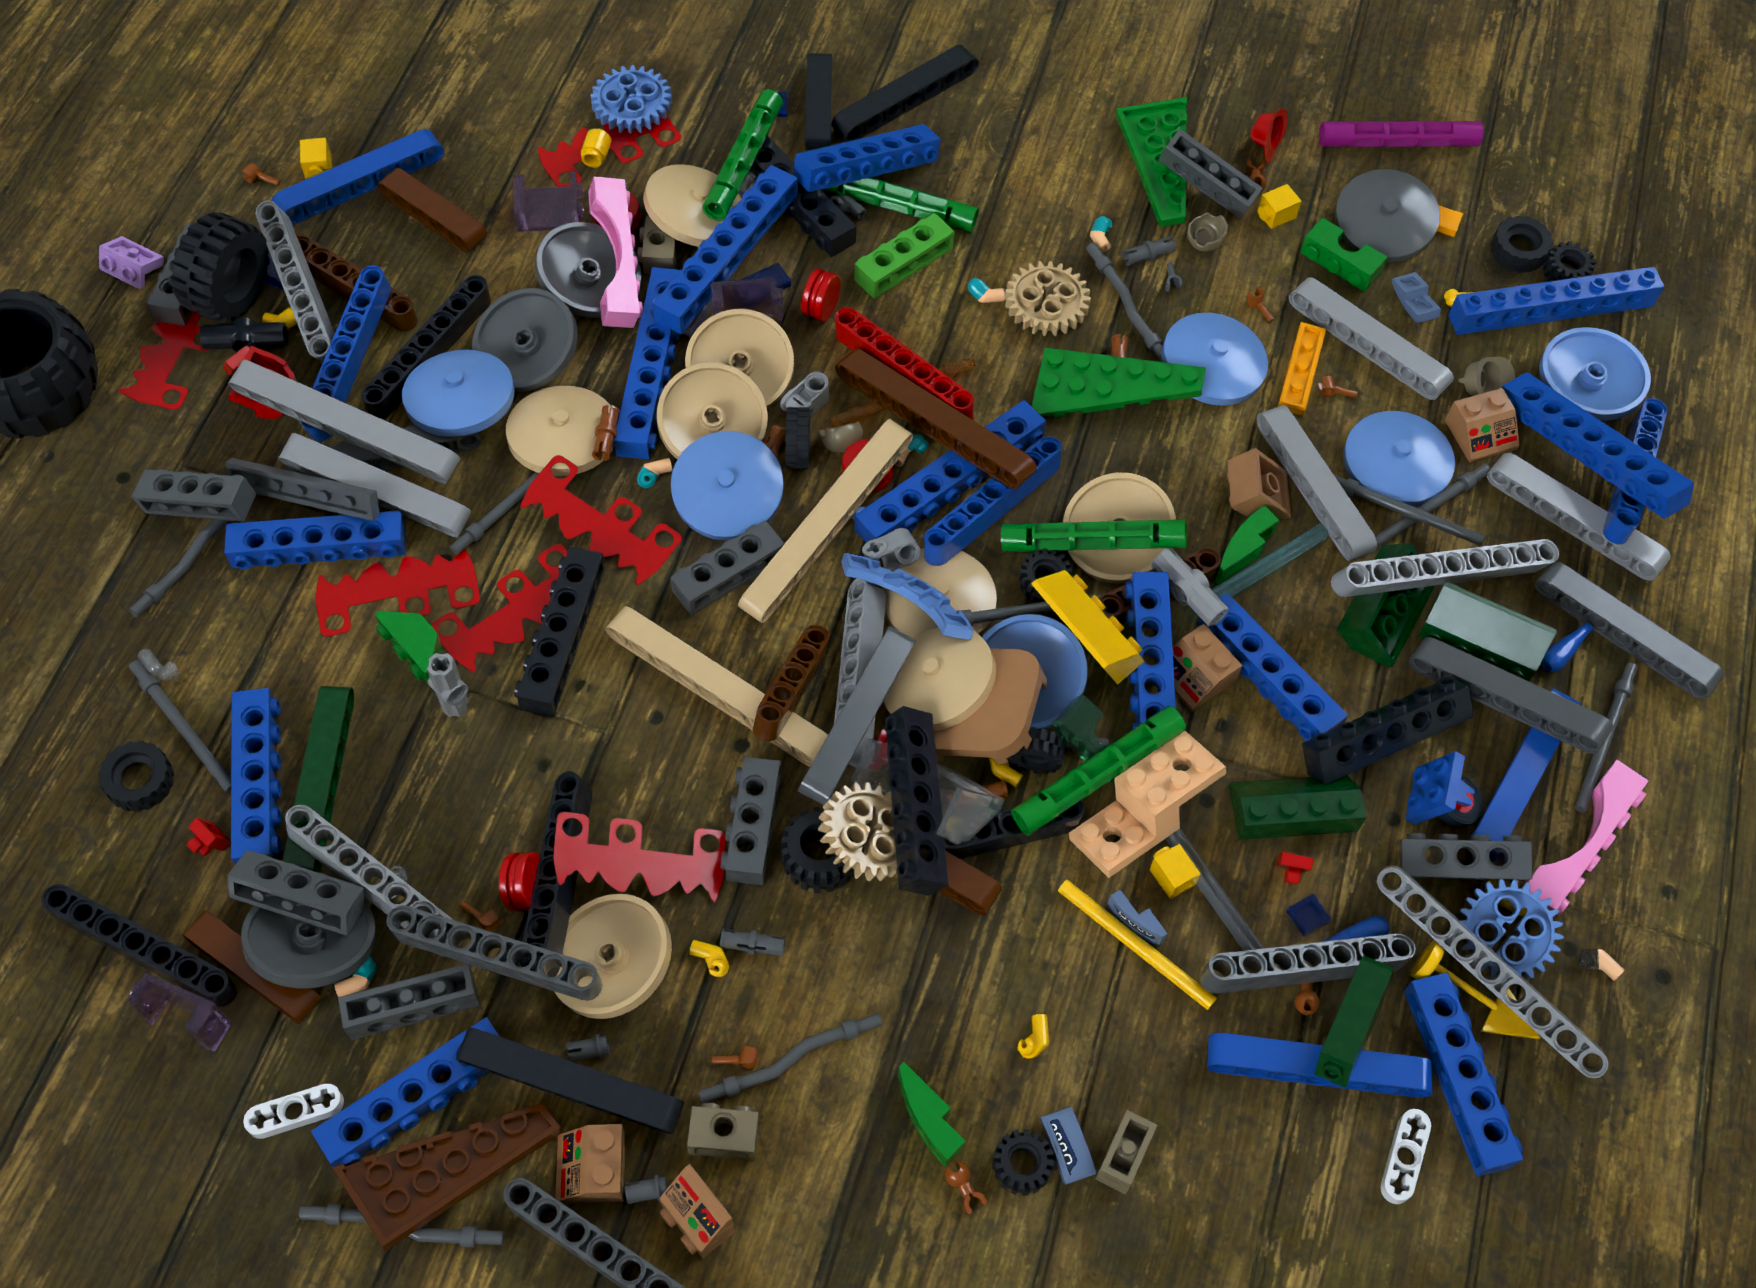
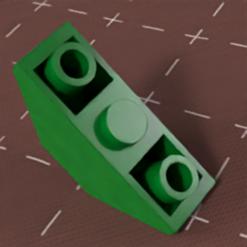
M376 612L374 615L378 625L375 629L385 642L390 640L394 644L392 649L401 661L407 659L411 664L409 669L418 681L424 679L428 684L430 677L427 671L429 666L428 659L435 653L441 654L442 652L438 633L419 613Z

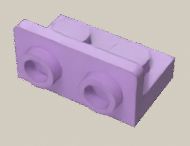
M123 236L99 246V269L138 289L145 287V274L164 266V256Z

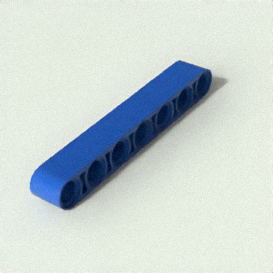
M422 129L277 192L271 201L276 203L289 216L292 225L378 188L377 183L395 168H400L410 174L439 161L443 157L444 149L430 130Z
M370 265L360 272L312 388L346 403L391 293V285L380 267ZM300 421L301 425L315 441L322 442L332 436Z
M1655 398L1646 399L1633 418L1627 439L1655 457L1667 415L1666 405ZM1617 486L1614 487L1603 534L1608 541L1614 544H1624L1638 526L1644 505L1633 497L1628 496Z
M1043 437L1024 452L1034 460L1037 471L1018 489H1011L995 478H992L931 527L924 535L925 561L933 566H941L947 563L1058 471L1061 462V442L1054 437Z
M1554 688L1551 690V692L1580 705V702ZM1530 727L1472 835H1490V841H1503V836H1508L1512 833L1561 740ZM1492 849L1489 853V860L1494 862L1501 851Z
M1213 1033L1208 1036L1207 1069L1215 1073L1423 1098L1432 1095V1061L1427 1058L1363 1050L1345 1088L1314 1074L1323 1045L1228 1033Z

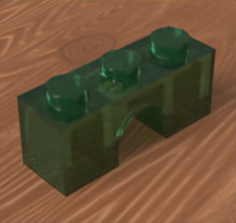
M1083 694L1075 697L1051 723L1057 728L1055 730L1056 734L1063 737L1062 740H1065V742H1072L1079 749L1077 751L1079 756L1085 761L1107 747L1098 741L1095 734L1096 725L1104 714ZM1115 777L1108 781V783L1114 784Z

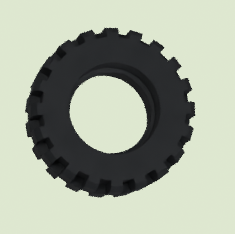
M222 212L208 213L196 219L197 222L192 223L187 228L188 232L180 238L179 241L181 243L174 252V262H171L170 270L173 273L170 276V282L176 299L183 307L214 321L228 322L240 318V315L245 314L249 310L248 307L256 302V297L258 293H261L264 287L262 286L264 279H267L268 275L267 266L270 263V258L268 257L269 249L265 236L256 226Z

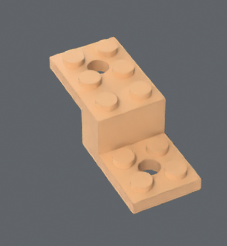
M1184 731L1115 777L1116 801L1069 832L1070 841L1110 878L1180 829L1179 806L1226 774V766L1190 734ZM1182 764L1190 767L1187 771H1177L1174 769ZM1109 835H1117L1121 838L1115 843L1105 840Z

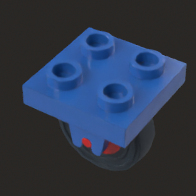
M1455 751L1416 767L1412 776L1413 784L1407 801L1408 809L1405 820L1416 825L1438 816L1446 825L1458 828L1468 826L1480 817L1483 810L1480 790L1473 780L1462 774L1465 756Z

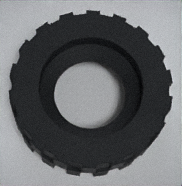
M1527 216L1509 217L1498 226L1490 244V251L1494 255L1495 261H1498L1502 267H1506L1510 271H1517L1518 273H1528L1539 269L1545 263L1552 248L1553 238H1551L1552 234L1547 230V227L1536 219L1534 220ZM1511 237L1523 238L1529 241L1534 246V249L1532 251L1518 250L1509 243V239Z
M787 407L786 468L808 469L810 407Z
M131 741L116 747L113 752L107 755L105 761H102L100 765L101 770L98 773L100 787L116 807H121L124 811L128 812L129 810L141 812V810H149L152 806L160 804L162 799L170 793L169 790L174 784L173 776H175L172 765L163 751L154 744H148L145 741ZM136 763L148 765L152 770V776L144 787L132 790L123 786L122 774L128 767Z

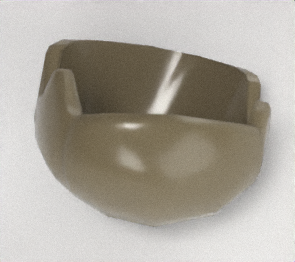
M1207 212L1194 218L1189 223L1187 238L1191 245L1199 251L1208 252L1216 250L1226 239L1228 224L1224 216H1213Z
M856 422L836 428L819 430L824 446L829 451L843 453L850 445L861 440L863 429L860 423Z

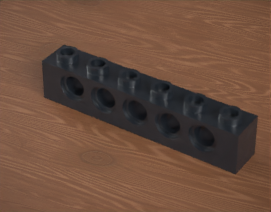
M767 135L749 173L756 181L762 172L764 173L770 165H773L793 175L794 162ZM797 181L798 195L785 210L786 214L790 218H794L805 234H809L815 240L819 249L825 250L831 258L856 243V225L822 190L808 192Z
M570 546L566 557L562 556L560 559L558 580L552 582L549 605L543 607L541 614V628L534 632L532 653L525 658L523 665L524 676L522 680L517 681L514 690V697L518 700L520 710L555 717L605 571L603 553ZM575 579H581L579 582H572ZM572 603L569 607H563L565 604ZM557 628H565L559 632L554 631ZM548 653H556L554 656L545 657ZM540 678H547L544 682H536Z
M1445 677L1431 686L1415 690L1413 694L1402 699L1392 700L1384 707L1368 711L1355 720L1341 723L1335 729L1315 735L1312 739L1302 743L1307 774L1324 785L1472 718L1473 710L1469 686L1452 677Z
M902 706L885 717L887 758L890 775L889 785L891 788L894 844L897 860L896 872L899 890L930 896L949 885L933 715Z

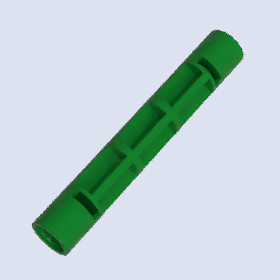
M766 89L757 98L703 203V211L711 219L719 221L726 218L783 105V99L777 92Z
M871 177L821 189L822 191L840 196L848 195L858 201L919 218H927L935 213L948 226L968 232H973L979 213V207Z
M1186 519L1002 524L1001 546L1003 552H1033L1036 550L1042 551V549H1047V551L1186 548L1187 524Z
M1165 707L1147 719L1146 722L1141 723L1138 727L1108 745L1105 749L1078 767H1075L1045 789L1040 790L1036 795L1031 796L1013 808L1011 815L1015 823L1025 835H1031L1058 817L1059 814L1092 794L1096 789L1186 730V725L1182 716L1174 707Z

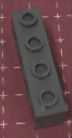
M1181 129L1177 131L1165 147L1158 160L1239 219L1244 216L1263 189Z
M186 223L183 231L179 233L173 252L168 255L167 264L163 272L158 276L157 285L153 293L148 297L147 306L155 321L186 326L193 312L178 302L170 282V276L173 273L170 270L171 262H174L175 249L179 247L181 243L179 241L180 238L188 232L187 228L192 223Z
M144 469L131 498L146 514L245 521L257 493L246 478L236 474L227 476L215 473L200 474L190 471L173 472L164 469Z
M766 520L758 525H752L745 533L735 539L725 541L715 551L703 554L695 563L678 569L670 577L672 592L692 616L758 576L785 543ZM753 550L755 552L747 553L746 551ZM726 564L732 565L730 567H722ZM700 579H708L707 581H704V582L698 581V580H700Z
M744 757L743 766L736 769L735 785L739 786L738 795H732L730 813H735L733 823H727L725 841H730L728 851H723L721 857V870H725L726 881L755 885L764 884L781 776L780 761ZM753 789L762 791L761 794L756 796L748 794ZM747 817H755L758 819L755 823L748 824L743 821ZM743 845H750L753 847V849L749 852H741L740 850H738Z
M1409 833L1407 834V839L1399 841V867L1412 878L1503 879L1504 881L1516 879L1517 881L1532 880L1531 842H1523L1522 836L1514 835L1503 836V841H1490V835H1471V840H1458V835L1439 834V840L1426 839V834ZM1427 848H1435L1439 851L1441 859L1438 864L1433 865L1426 861L1424 854ZM1464 848L1471 852L1473 859L1470 865L1459 863L1457 860L1459 849ZM1492 849L1500 850L1504 854L1505 860L1501 866H1495L1490 862L1489 853Z
M247 850L227 875L229 898L346 936L365 910L364 887L330 877L324 873L314 872L292 863H286L265 854Z
M463 964L338 998L343 1029L351 1040L480 1006L475 977L469 964Z

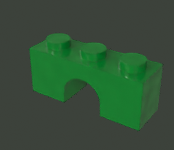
M1322 218L1305 236L1300 253L1349 282L1352 286L1365 292L1381 275L1388 257L1367 244L1359 251L1350 252L1344 250L1339 245L1344 230Z

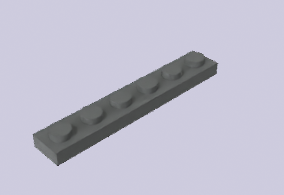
M231 458L225 462L227 476L234 474L243 476L259 495L374 521L380 516L376 490L236 458Z

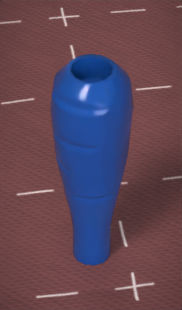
M1583 623L1577 630L1552 645L1541 662L1542 668L1551 673L1560 671L1573 657L1584 639L1592 632L1593 627L1589 623Z
M1374 915L1349 926L1321 942L1388 935L1390 926L1386 918Z

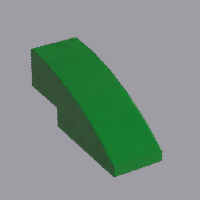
M1265 505L1255 511L1239 527L1230 540L1215 579L1218 585L1261 557L1266 540L1274 535L1279 519Z
M903 1062L899 1066L898 1078L909 1116L931 1153L946 1168L964 1150L966 1141L946 1122L951 1108Z

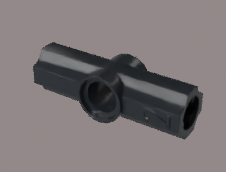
M238 318L234 320L233 324L203 325V327H200L203 350L232 348L235 352H238L246 345L249 348L251 346L258 348L284 347L288 345V333L285 322L256 323L249 318Z

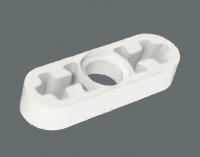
M322 1084L253 1106L244 1116V1127L253 1137L264 1139L333 1117L341 1111L344 1105V1098L336 1086ZM328 1093L332 1098H335L330 1101L328 1108H325L323 1104H316L324 1101V1095ZM307 1099H310L314 1104H316L312 1106V1108L314 1109V1113H311V1107L307 1102ZM292 1103H301L303 1105L302 1114L296 1119H287L285 1116L287 1107ZM275 1109H277V1115L281 1120L280 1124H278V1122L274 1118H272L276 1117V1114L274 1113ZM262 1114L269 1120H266L263 1123L264 1127L259 1129L253 1124L258 1122V1116Z
M1419 1109L1406 1111L1398 1120L1380 1188L1383 1197L1393 1204H1402L1413 1195L1431 1131V1121L1428 1115ZM1412 1119H1416L1417 1126L1422 1129H1419L1413 1135L1412 1140L1406 1139L1410 1136L1412 1129L1408 1123ZM1399 1148H1408L1412 1151L1415 1158L1413 1164L1406 1165L1399 1160L1397 1156ZM1400 1172L1406 1173L1400 1183V1187L1405 1189V1191L1397 1195L1394 1193L1395 1187L1390 1185V1183L1392 1184L1398 1179Z

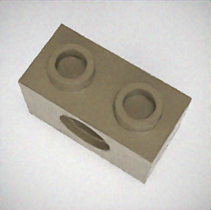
M646 216L645 227H640V243H643V247H638V261L643 265V274H651L652 267L675 269L678 240L663 232L649 216Z
M701 1103L700 1107L692 1106L687 1142L689 1155L755 1160L759 1112H753V1108L748 1106H734L733 1110L720 1109V1106L714 1103ZM721 1124H729L733 1127V1131L728 1136L722 1137L715 1133L716 1128Z
M1126 1110L1095 1179L1126 1195L1157 1124Z

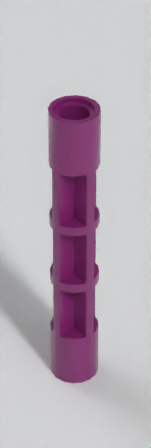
M1322 121L1319 129V143L1321 147H1344L1345 145L1348 147H1452L1453 145L1457 147L1480 146L1483 139V124L1481 121Z

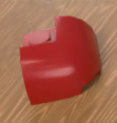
M254 346L250 347L244 360L251 361L296 381L294 373L287 365V361ZM233 389L229 393L230 401L255 410V416L276 419L280 418L283 414L245 397Z

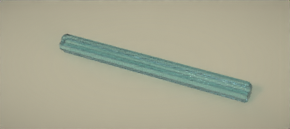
M1322 524L1314 526L1211 590L1218 598L1226 592L1231 597L1325 540L1329 534L1328 530Z

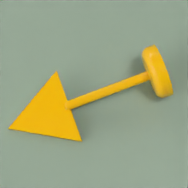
M1432 941L1421 953L1411 970L1410 976L1418 980L1429 977L1434 970L1439 974L1448 973L1451 982H1454L1458 987L1491 1009L1480 1032L1540 1039L1538 1033L1498 997L1494 1002L1441 966L1439 963L1444 955V948L1438 942ZM1508 987L1506 989L1507 996L1511 999L1516 1000V998L1514 997V995Z

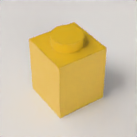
M326 138L300 140V164L305 179L332 169V155Z
M1286 184L1262 194L1257 212L1259 217L1273 229L1296 219L1302 201L1291 187Z
M1180 844L1171 849L1169 846H1166L1153 855L1154 859L1149 870L1170 900L1196 885L1201 873Z

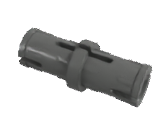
M1172 236L1156 241L1147 240L1142 245L1123 250L1122 258L1123 261H1127L1125 262L1126 266L1148 260V262L1153 261L1155 257L1175 252L1176 244Z
M723 928L720 947L722 949L746 951L748 955L760 953L783 957L786 937L759 934L758 930L742 932Z

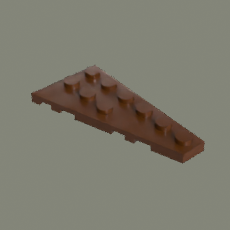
M542 1102L503 1114L502 1118L484 1124L480 1121L469 1125L468 1129L451 1133V1131L399 1146L396 1151L380 1156L373 1154L363 1157V1161L347 1166L344 1164L332 1167L384 1251H387L561 1134L562 1131L557 1121Z

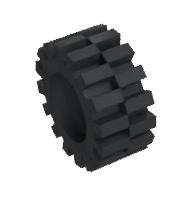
M1568 241L1566 245L1564 242H1560L1558 246L1555 245L1543 265V270H1545L1543 273L1544 277L1549 276L1547 281L1550 282L1591 276L1596 267V259H1592L1594 254L1592 252L1587 253L1589 249L1586 246L1583 249L1579 248L1580 243H1576L1573 246L1572 241ZM1562 263L1571 264L1576 268V270L1569 269L1565 267Z
M1042 549L1041 554L1036 550L1033 551L1032 557L1029 554L1025 557V561L1021 564L1019 587L1023 589L1025 597L1030 594L1032 602L1036 598L1039 599V602H1044V598L1031 585L1036 580L1034 574L1037 571L1046 570L1054 574L1066 570L1072 576L1070 562L1068 560L1064 562V555L1060 554L1059 557H1056L1057 551L1052 550L1051 554H1047V549Z
M1031 727L1028 733L1032 741L1028 749L1022 747L1016 754L1008 758L1017 768L1024 767L1023 770L1027 772L1034 770L1033 773L1037 774L1039 771H1042L1043 774H1048L1049 771L1055 773L1063 765L1066 742L1062 740L1063 737L1060 735L1056 736V733L1053 731L1047 733V729L1041 728V731H1038L1036 727Z
M1017 1129L1012 1131L1011 1135L1007 1133L1003 1136L1002 1141H999L993 1156L992 1169L995 1170L994 1176L996 1180L1001 1181L1002 1188L1005 1190L1006 1188L1011 1189V1193L1015 1195L1017 1192H1022V1196L1028 1195L1029 1192H1033V1194L1038 1192L1041 1187L1047 1184L1054 1167V1160L1052 1159L1054 1153L1052 1149L1048 1148L1049 1142L1046 1139L1042 1141L1040 1139L1041 1134L1037 1132L1034 1135L1030 1134L1029 1129H1024L1020 1133ZM1025 1150L1034 1156L1036 1167L1031 1173L1023 1175L1013 1170L1010 1158L1016 1151Z

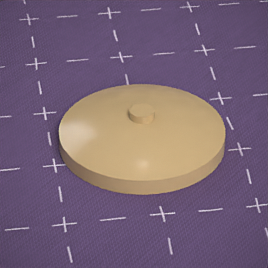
M683 164L660 168L651 175L644 190V206L649 217L669 236L683 243L699 247L704 240L706 241L712 235L715 226L723 222V220L711 219L704 213L702 208L718 175L700 167ZM737 194L731 208L741 201L739 194Z
M731 309L711 316L696 329L686 350V368L699 363L715 362L735 367L745 373L760 389L767 409L782 398L793 377L794 354L787 334L773 319L754 310Z
M706 362L683 369L667 383L659 398L657 407L659 435L665 447L677 460L691 443L705 435L721 431H735L753 436L762 442L767 428V407L760 389L745 373L726 364Z
M553 386L533 392L516 404L509 414L506 423L509 449L518 462L537 473H540L556 455L563 456L575 464L578 468L577 474L588 471L603 462V453L601 461L592 456L596 441L595 428L600 423L602 407L608 405V413H610L611 406L603 397L595 392L576 386ZM614 441L612 442L610 453L613 451L615 447ZM556 463L552 466L551 472L553 476H568L570 469L564 463Z
M1110 473L1091 480L1077 491L1066 508L1063 522L1176 519L1170 499L1153 481L1133 473ZM1166 548L1068 551V554L1076 566L1090 577L1107 583L1122 584L1129 582L1133 572L1155 571L1152 567V562Z
M923 548L917 561L899 568L923 580L948 597L951 601L950 605L956 611L970 609L971 612L996 609L997 594L991 575L978 560L965 552L960 551L944 565L933 566L925 561ZM884 587L882 588L886 592L885 619L889 626L911 638L924 631L937 628L935 621L919 606L896 592ZM992 621L973 623L972 629L982 636Z
M939 627L913 637L916 641L883 702L890 714L902 706L931 713L933 715L934 731L953 727L972 716L989 697L996 679L994 655L986 641L976 632H973L971 640L943 636Z
M628 894L602 896L581 906L570 915L563 955L592 964L602 980V991L599 996L589 1001L580 1000L555 992V994L571 1010L589 1018L606 1019L617 1017L637 1008L658 988L669 967L672 942L669 928L663 917L647 901ZM560 967L557 975L562 971V967ZM583 977L578 982V986H588L592 982L593 977Z

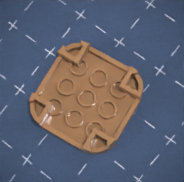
M990 649L996 661V679L993 689L984 704L968 719L953 727L934 731L938 761H942L943 755L987 757L993 758L996 764L1008 763L1007 758L1016 754L1022 747L1028 749L1032 741L1028 732L1040 689L1047 686V678L1034 655L1020 649Z

